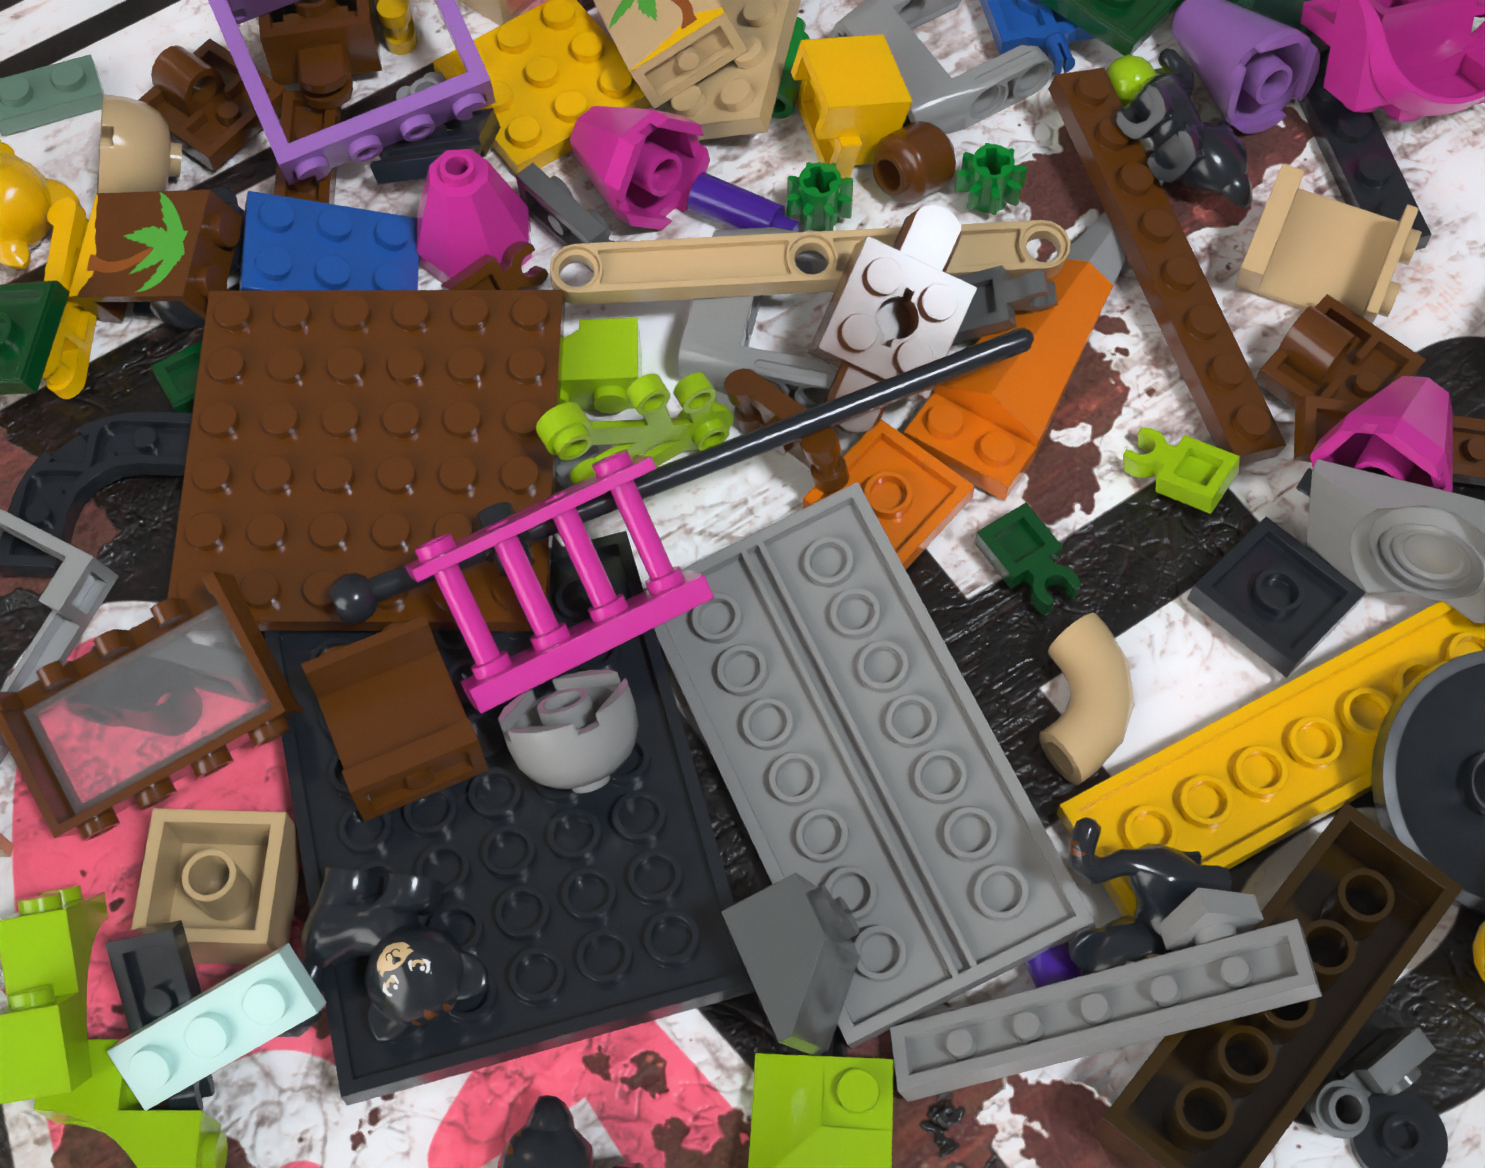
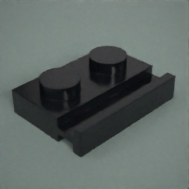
M494 109L473 111L472 119L461 121L456 118L436 126L435 130L423 139L417 141L401 140L384 147L383 151L379 154L380 160L372 161L370 164L377 184L426 178L429 165L447 150L472 149L481 157H486L501 128Z

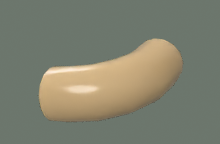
M1096 613L1084 615L1072 623L1054 640L1047 651L1048 656L1060 668L1069 683L1070 698L1065 712L1056 722L1039 734V740L1043 751L1055 769L1066 780L1075 785L1081 784L1096 773L1123 743L1135 705L1129 661L1109 627Z

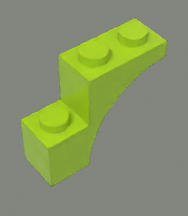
M81 885L39 892V896L18 900L19 912L0 919V956L8 1005L0 1009V1105L72 1092L92 1077L87 1033V981L90 956L96 934L103 922L109 918L105 892L82 896Z
M88 1039L92 1077L72 1092L35 1098L34 1111L57 1124L77 1125L107 1134L123 1148L137 1168H225L228 1150L226 1134L224 1131H220L221 1124L203 1110H141L142 1105L107 1053L121 1039Z

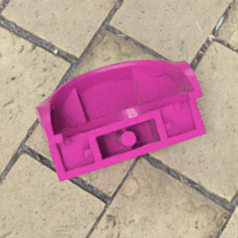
M1312 0L1303 3L1300 23L1317 35L1324 44L1330 46L1323 88L1341 101L1347 109L1353 112L1365 113L1372 112L1380 107L1387 112L1389 117L1398 122H1414L1422 116L1450 114L1463 111L1476 104L1485 103V21L1471 33L1474 17L1485 18V0Z

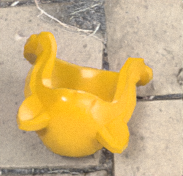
M0 140V262L12 269H25L30 264V249L40 244L51 227L47 220V213L52 204L63 197H71L79 204L80 201L68 186L59 181L45 178L35 166L19 158V156L15 155L14 149Z

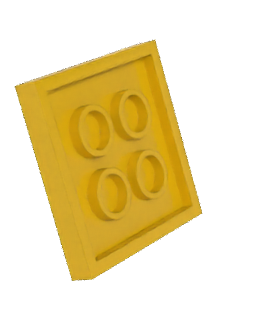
M547 0L473 40L491 79L496 102L478 110L494 109L501 128L492 146L515 175L531 163H534L538 168H542L573 151L570 138L576 120L593 106L649 109L652 107L629 72L617 46L577 0ZM456 49L433 61L435 72L441 73L445 81L466 73Z

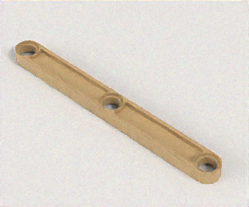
M1032 220L960 224L961 238L946 273L954 277H960L1002 265L1009 272L1010 279L1038 270H1044L1046 278L1051 279L1060 273L1070 253L1071 242L1067 232L1060 225L1052 221ZM901 227L572 244L558 250L551 259L550 279L553 290H563L565 302L574 305L834 292L854 246L858 242L869 236L893 247ZM1034 239H1045L1056 248L1057 258L1049 262H1039L1029 255L1026 248L1027 243ZM804 251H816L824 256L828 266L821 273L814 275L806 274L796 266L795 258ZM575 262L584 263L594 273L590 282L579 287L570 286L560 278L563 268Z

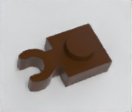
M517 241L505 250L500 264L496 257L485 254L440 286L443 290H517L522 286L527 288L539 286L546 280L549 274L545 268L534 266L525 273L522 272L521 264L523 259L534 252L535 248L531 243Z

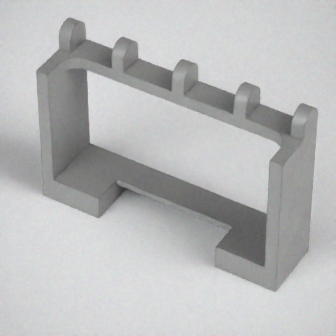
M0 509V537L5 531L63 561L38 600L52 609V611L0 691L18 692L40 680L36 671L41 667L54 661L67 660L119 576L92 555ZM0 732L1 764L9 752V748Z

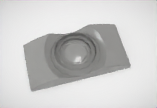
M1317 459L1312 469L1307 548L1368 594L1407 591L1422 598L1444 601L1472 622L1485 623L1484 500Z

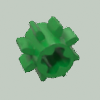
M985 143V146L977 149L974 155L969 152L963 154L961 170L957 172L955 191L960 193L968 192L967 208L969 210L975 208L980 212L997 215V212L1002 210L1007 203L1014 206L1019 204L1021 187L1025 185L1027 166L1015 165V150L1013 148L1007 149L1001 145Z
M807 162L799 177L788 176L786 214L790 217L799 215L804 231L807 232L809 229L813 231H833V227L837 224L840 217L851 218L853 179L848 177L841 179L835 163L818 162L812 164Z

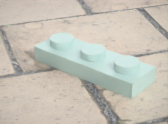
M287 943L119 1040L107 1053L146 1111L314 1016L327 1002L290 944Z

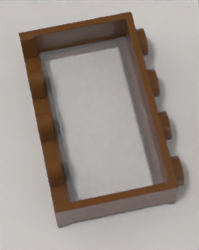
M212 571L201 577L206 586L205 589L186 599L169 598L155 604L150 608L154 617L130 630L113 629L107 631L93 640L96 649L74 661L58 660L41 667L36 671L40 680L18 692H0V732L54 838L80 834L83 841L96 838L120 824L116 815L136 803L140 810L157 805L177 793L173 783L192 772L195 773L197 779L209 776L234 761L230 754L232 750L249 741L252 742L255 748L263 746L291 730L287 720L302 713L304 709L296 701L240 593L234 575Z

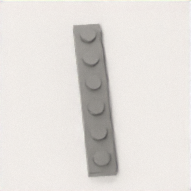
M1298 919L890 1027L898 1092L909 1102L1322 997L1303 929Z

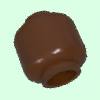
M916 121L883 137L875 148L872 167L874 179L878 187L887 195L902 203H914L946 187L954 177L956 166L954 146L942 129L931 122Z

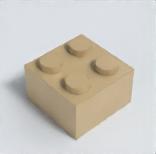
M153 808L131 930L182 920L193 963L251 965L289 943L301 865L297 827L286 812Z

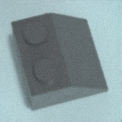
M795 872L721 911L778 1042L818 1056L829 1050L860 958L851 937L859 934V928L851 910L841 896L833 899L825 885L822 884L817 887Z

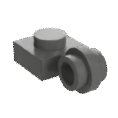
M1418 1026L1386 1028L1337 1070L1341 1075L1338 1080L1326 1081L1319 1085L1310 1100V1113L1314 1124L1322 1133L1329 1137L1348 1139L1357 1136L1365 1129L1369 1121L1370 1107L1367 1098L1373 1093L1393 1096L1410 1087L1421 1076V1071L1417 1066L1436 1049ZM1338 1099L1344 1105V1114L1341 1119L1337 1117L1335 1111Z

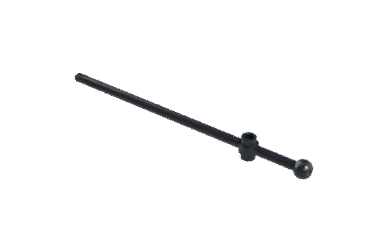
M1026 328L1015 329L659 466L635 478L634 482L642 499H647L1024 353L1031 348L1034 341L1033 333ZM608 491L577 506L576 509L582 522L585 523L616 511L618 507L611 491ZM509 502L497 503L479 512L476 520L480 529L514 514L515 511ZM549 519L517 535L531 566L535 563L530 549L533 543L559 533L553 519ZM494 547L458 563L460 569L463 570L488 561L495 563L500 576L507 577ZM402 565L369 579L359 573L343 574L333 582L329 592L342 621L351 624L361 623L373 616L378 607V602L433 582L436 579L432 575L417 582L410 578L405 566Z

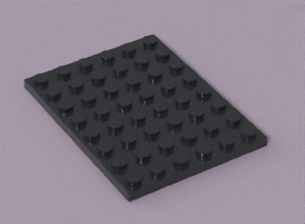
M627 531L591 539L615 594H623L625 600L644 592ZM563 546L552 549L549 604L557 622H565L567 628H570L591 618L588 609L592 604L567 549ZM655 628L552 678L555 679L567 674L587 670L616 671L621 682L626 678L636 706L639 726L636 742L631 754L624 764L610 775V780L607 784L587 793H575L572 789H555L531 780L518 768L508 749L498 718L504 707L519 695L480 714L471 705L460 683L474 675L471 666L475 664L461 631H432L439 653L467 719L470 720L478 738L489 770L364 822L349 792L342 773L344 768L319 702L301 664L319 657L329 648L349 645L381 631H264L266 643L296 701L304 709L302 713L287 720L291 730L282 736L310 910L318 899L325 878V868L327 867L362 870L384 877L383 893L391 874L415 875L439 880L445 884L443 905L433 914L418 916L420 924L426 927L448 930L463 951L474 954L486 966L488 971L486 992L471 999L460 1001L450 1012L437 1020L423 1025L410 1026L403 1035L392 1042L378 1043L369 1028L368 1011L371 1000L364 983L366 966L370 956L358 957L343 965L327 969L323 981V992L327 1002L326 1010L340 1095L347 1106L756 992L721 911L735 904ZM490 631L499 652L507 651L509 657L533 646L530 641V637L534 635L533 631ZM552 679L532 688L536 700L556 691Z

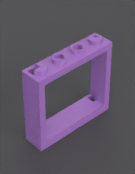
M208 0L278 165L289 185L314 175L317 180H320L327 176L332 168L349 161L365 162L378 156L386 146L401 140L417 141L430 135L436 126L456 118L461 121L472 119L473 111L496 103L491 79L456 1L434 0L466 73L289 143L238 24L299 0Z

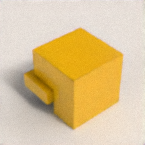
M884 34L801 40L791 70L794 80H802L796 105L819 162L835 163L841 179L850 178L855 165L873 164L875 148L883 137L902 128L912 104L911 96Z

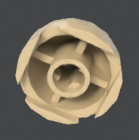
M103 94L97 193L165 191L169 176L180 177L182 144L171 142L168 123L155 108L136 99Z

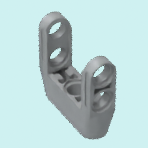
M864 0L834 26L835 38L884 34L912 99V104L902 128L916 121H926L942 129L945 134L964 130L1038 92L1051 78L1054 64L1038 46L1020 45L959 76L951 78L913 32V29L958 8L962 0Z
M775 227L715 230L712 237L797 233V231ZM808 250L797 255V258H803L807 261L795 259L796 266L806 274L814 275L821 273L828 266L824 256L816 251ZM763 295L693 299L679 349V375L686 377L692 373L702 372L716 391L726 394L724 389L726 377L738 369H751L806 409L824 403L838 371L827 361L749 347Z

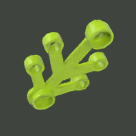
M696 372L687 375L676 384L673 394L683 410L677 418H671L666 407L671 394L660 376L650 373L636 379L629 386L626 393L639 415L643 416V419L590 422L579 404L567 402L547 411L537 422L536 432L548 452L552 455H558L564 461L580 457L592 445L617 444L595 458H589L577 464L569 474L570 481L575 485L596 475L592 467L594 463L623 450H628L631 458L634 456H650L655 466L658 467L685 450L701 451L722 443L729 436V429L733 424L734 416L726 405L717 402L715 399L716 391L706 375L702 372ZM664 441V442L660 443L659 445L655 446L654 448H652L651 450L647 451L646 453H644V454H642V455H639V454H641L642 452L646 451L647 449H649V448L653 447L654 445L658 444L659 442Z

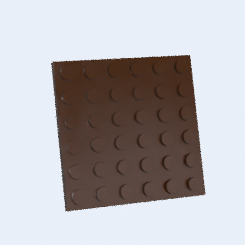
M563 290L209 291L167 599H186L205 589L206 586L201 577L214 571L235 576L240 593L260 631H382V629L392 623L410 621L422 615L426 616L431 631H460L436 580L378 602V607L373 616L364 622L352 624L340 619L329 589L333 582L343 574L359 573L369 579L418 559L415 548L441 535L451 533L454 541H457L480 530L476 516L483 509L491 505L509 502L516 513L555 494L557 455H552L548 452L536 432V425L547 411L560 405L566 303ZM553 535L534 542L530 548L535 559L532 568L548 602ZM484 561L461 570L490 631H533L508 577L499 575L495 563ZM224 614L195 629L232 631Z

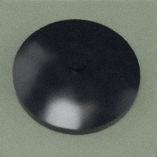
M1485 650L1442 661L1427 669L1404 688L1391 705L1378 732L1373 752L1371 777L1373 801L1381 828L1464 887L1452 905L1481 915H1485Z

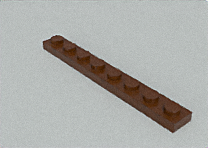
M1105 68L1055 74L1048 88L1051 97L1215 447L1240 456L1239 465L1277 457L1287 446L1166 194L1159 180L1154 177L1148 166V157L1139 139H1132L1125 135L1116 122L1117 112L1123 106Z

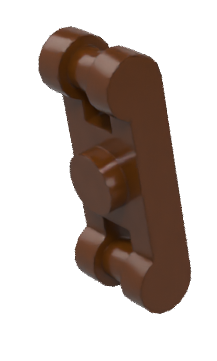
M742 368L735 370L724 381V389L728 400L735 406L734 415L738 426L745 433L807 410L751 369ZM831 427L774 449L780 455H785L788 452L806 465L811 471L815 486L820 491L835 492L842 489L848 483L849 471L845 459L840 455L841 447L837 433Z

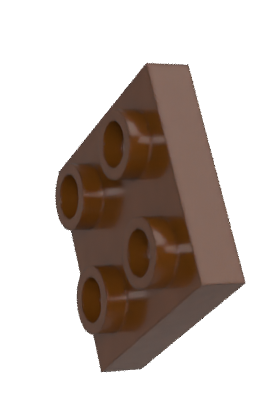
M211 38L193 53L179 45L170 46L163 50L152 66L151 78L154 87L138 99L161 113L168 123L171 142L181 143L182 150L213 171H216L263 129L230 51ZM258 71L274 110L278 115L282 110L283 91H286V89Z
M1326 294L1315 308L1309 306L1298 317L1285 335L1279 348L1260 368L1255 380L1257 384L1294 409L1295 402L1304 395L1364 403L1401 376L1415 377L1426 359Z

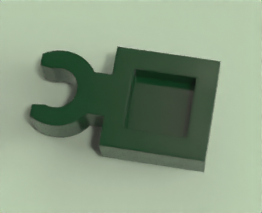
M1027 502L976 532L975 545L1010 589L1025 580L1030 585L1031 602L1041 614L1047 616L1053 610L1055 601L1045 589L1049 586L1061 587L1071 600L1078 596L1081 583L1077 574L1067 566L1054 563L1061 558L1063 546Z

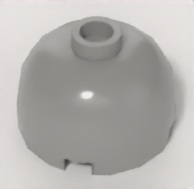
M587 670L567 674L552 679L555 692L544 695L536 700L533 689H530L520 694L504 707L498 720L508 749L518 768L531 780L555 789H572L575 793H587L603 787L610 780V775L624 764L636 742L639 726L636 706L626 678L621 682L616 671Z

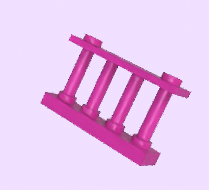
M628 450L617 452L594 463L592 467L596 475L457 541H454L451 533H447L414 549L418 559L404 566L410 578L417 582L434 575L475 661V664L471 666L474 675L460 683L471 705L480 714L714 598L704 574L690 570L682 572L680 566H672L634 482L635 478L656 469L652 457L634 456L631 458ZM608 491H611L650 577L645 581L648 590L625 600L623 594H615L576 509L577 506ZM549 519H553L592 604L588 609L591 618L570 628H567L565 622H557L517 536ZM491 547H494L534 632V635L530 637L533 646L509 657L507 651L499 652L458 565L459 562Z

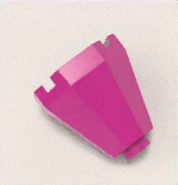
M593 106L577 118L570 138L575 158L615 217L630 226L663 230L672 222L671 219L666 217L676 208L682 212L688 209L687 202L692 185L702 172L707 171L710 163L708 150L699 144L697 137H704L701 125L686 116L658 110Z
M472 149L447 150L429 165L416 214V252L419 254V263L422 268L444 283L485 254L496 257L500 264L505 250L511 244L517 241L531 243V220L528 206L486 159ZM532 253L523 259L521 267L532 258Z
M1401 376L1346 415L1318 441L1310 455L1312 467H1314L1317 459L1452 492L1453 412L1449 392L1428 377Z

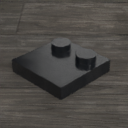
M1266 516L1193 586L1187 600L1284 677L1288 678L1357 607L1366 592Z

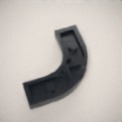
M153 411L121 413L92 421L77 428L81 435L67 442L51 455L45 450L30 466L14 492L8 513L71 545L75 524L84 505L102 487L123 477L139 475L184 476L193 413ZM5 531L1 536L0 573L3 576L53 578L63 562Z

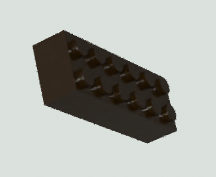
M1345 802L1261 911L1264 919L1251 930L1298 919L1305 935L1322 997L1165 1036L1098 1122L1091 1135L1131 1168H1259L1464 887Z

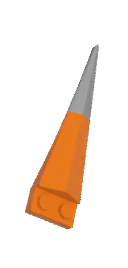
M1106 212L1070 246V253L1060 273L1051 279H1047V282L1053 281L1055 283L1058 305L1040 311L1016 310L1017 327L982 336L976 343L979 344L1018 328H1026L1034 336L1031 348L1024 353L936 386L933 394L903 433L904 436L964 479L1003 501L1007 499L1033 462L1089 337L1127 259Z

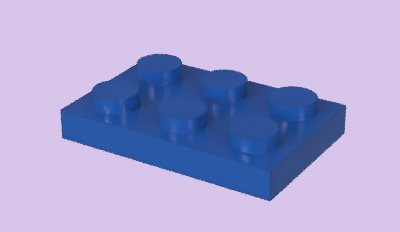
M248 191L244 213L239 291L418 290L417 218Z

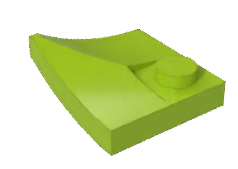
M755 1053L748 1168H892L894 1059Z

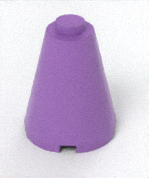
M1185 0L1176 10L1172 23L1173 37L1224 119L1239 131L1252 134L1275 126L1287 116L1282 109L1293 97H1296L1301 102L1312 87L1319 69L1320 53L1318 48L1312 44L1309 36L1303 31L1226 0Z

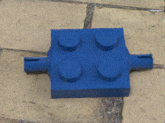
M980 0L999 55L1020 45L1038 46L1040 49L1047 51L1049 59L1054 64L1055 73L1061 74L1062 67L1064 73H1067L1075 66V59L1072 57L1068 43L1096 38L1041 3L1040 0Z

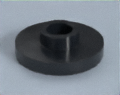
M1406 1091L1393 1096L1376 1093L1367 1099L1370 1107L1369 1121L1360 1134L1349 1138L1354 1157L1362 1168H1442L1448 1153V1137L1442 1119L1429 1103L1419 1096Z

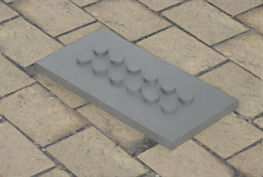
M858 482L682 569V572L690 570L704 574L714 598L654 628L660 645L772 884L796 872L817 887L822 884L825 885L833 899L839 896L844 899L858 925L859 934L851 937L860 958L837 1023L847 1045L851 1049L890 1030V1027L903 1024L1033 959L1037 955L1073 939L1084 927H1096L1090 911Z

